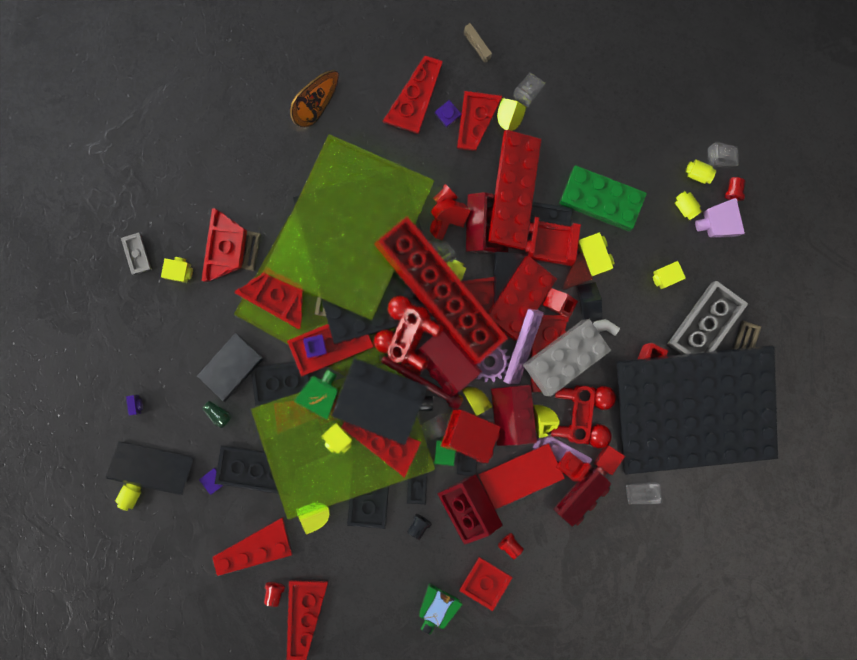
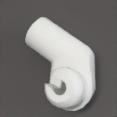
M607 319L598 320L593 323L599 333L608 331L615 336L620 330L618 326Z

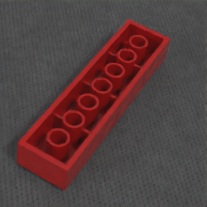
M408 216L375 242V247L475 364H479L508 339Z

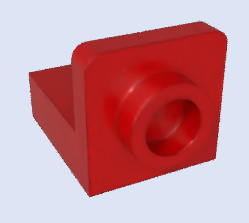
M566 451L556 467L571 480L581 481L589 475L591 465L583 463L570 451Z

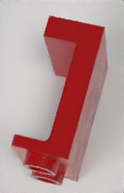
M535 217L533 223L530 222L528 234H531L530 240H527L525 251L534 260L573 266L577 256L581 224L573 223L569 227L541 222L539 217Z
M453 410L441 447L453 449L476 459L477 462L489 463L493 456L495 442H497L500 435V426L466 411Z

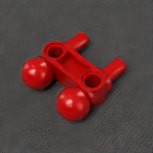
M396 296L389 302L388 312L393 319L400 320V323L395 333L387 329L379 331L374 337L375 348L381 353L388 354L394 362L410 363L422 371L427 367L428 361L415 353L421 336L425 330L433 336L439 337L443 327L430 320V315L425 308L416 307L411 304L407 297Z
M576 385L574 388L562 387L558 390L555 398L569 399L574 402L572 422L569 427L558 426L557 429L554 428L551 431V436L568 438L571 443L590 444L598 449L608 446L612 439L610 429L602 424H596L592 427L591 425L594 406L600 410H608L614 406L616 402L614 390L608 386H600L595 389V387ZM582 390H587L590 393V398L587 401H582L579 397ZM579 428L585 430L586 435L583 439L575 437V431Z

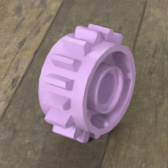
M502 344L488 355L492 356L495 360L492 367H487L484 359L479 364H476L482 371L477 379L484 377V382H487L488 378H491L492 382H495V377L502 379L501 373L506 374L507 370H505V367L509 366L507 360L510 359V356L505 355L507 349H500Z

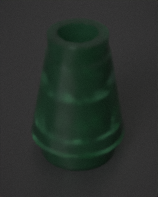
M208 401L202 408L215 427L223 428L231 419L228 411L211 401Z

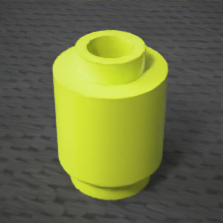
M697 159L694 162L690 161L686 169L689 178L703 184H710L716 174L713 166Z
M684 191L676 197V206L683 216L689 220L702 212L700 204L691 192L687 194Z
M128 483L124 484L115 500L118 503L117 507L125 511L133 509L141 494L140 490L142 487Z

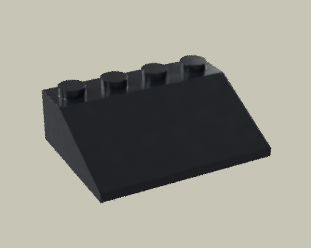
M354 358L332 417L405 445L428 387Z

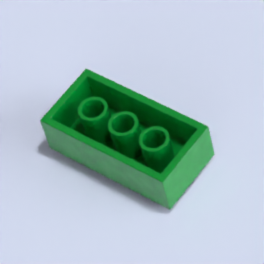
M575 165L570 173L559 205L573 208L574 211L623 230L631 231L634 228L647 193Z

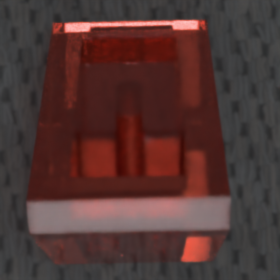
M579 252L577 254L576 261L571 266L562 289L566 290L593 279L583 253Z

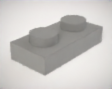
M141 233L122 237L121 241L131 274L136 275L152 270Z

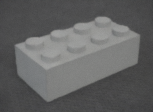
M718 281L712 282L667 345L681 355L714 352L748 303Z
M585 319L570 328L522 365L543 395L552 396L609 353L611 349L591 320Z

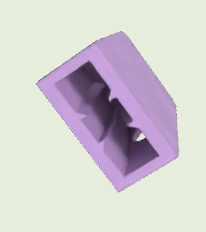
M736 198L707 209L703 212L704 219L695 221L697 231L707 230L709 238L736 237L745 233Z

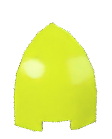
M502 98L497 114L501 127L510 131L517 129L527 107L518 101Z
M476 387L462 389L476 416L493 407L482 390Z
M533 405L535 429L538 438L546 437L548 432L558 428L560 422L558 416L548 407Z
M312 503L296 509L306 535L323 527L330 515L329 508L323 503Z

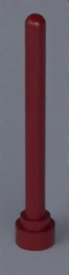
M382 357L381 362L414 382L427 386L429 391L445 399L448 406L454 410H457L462 404L463 396L458 393L450 397L440 387L388 357Z

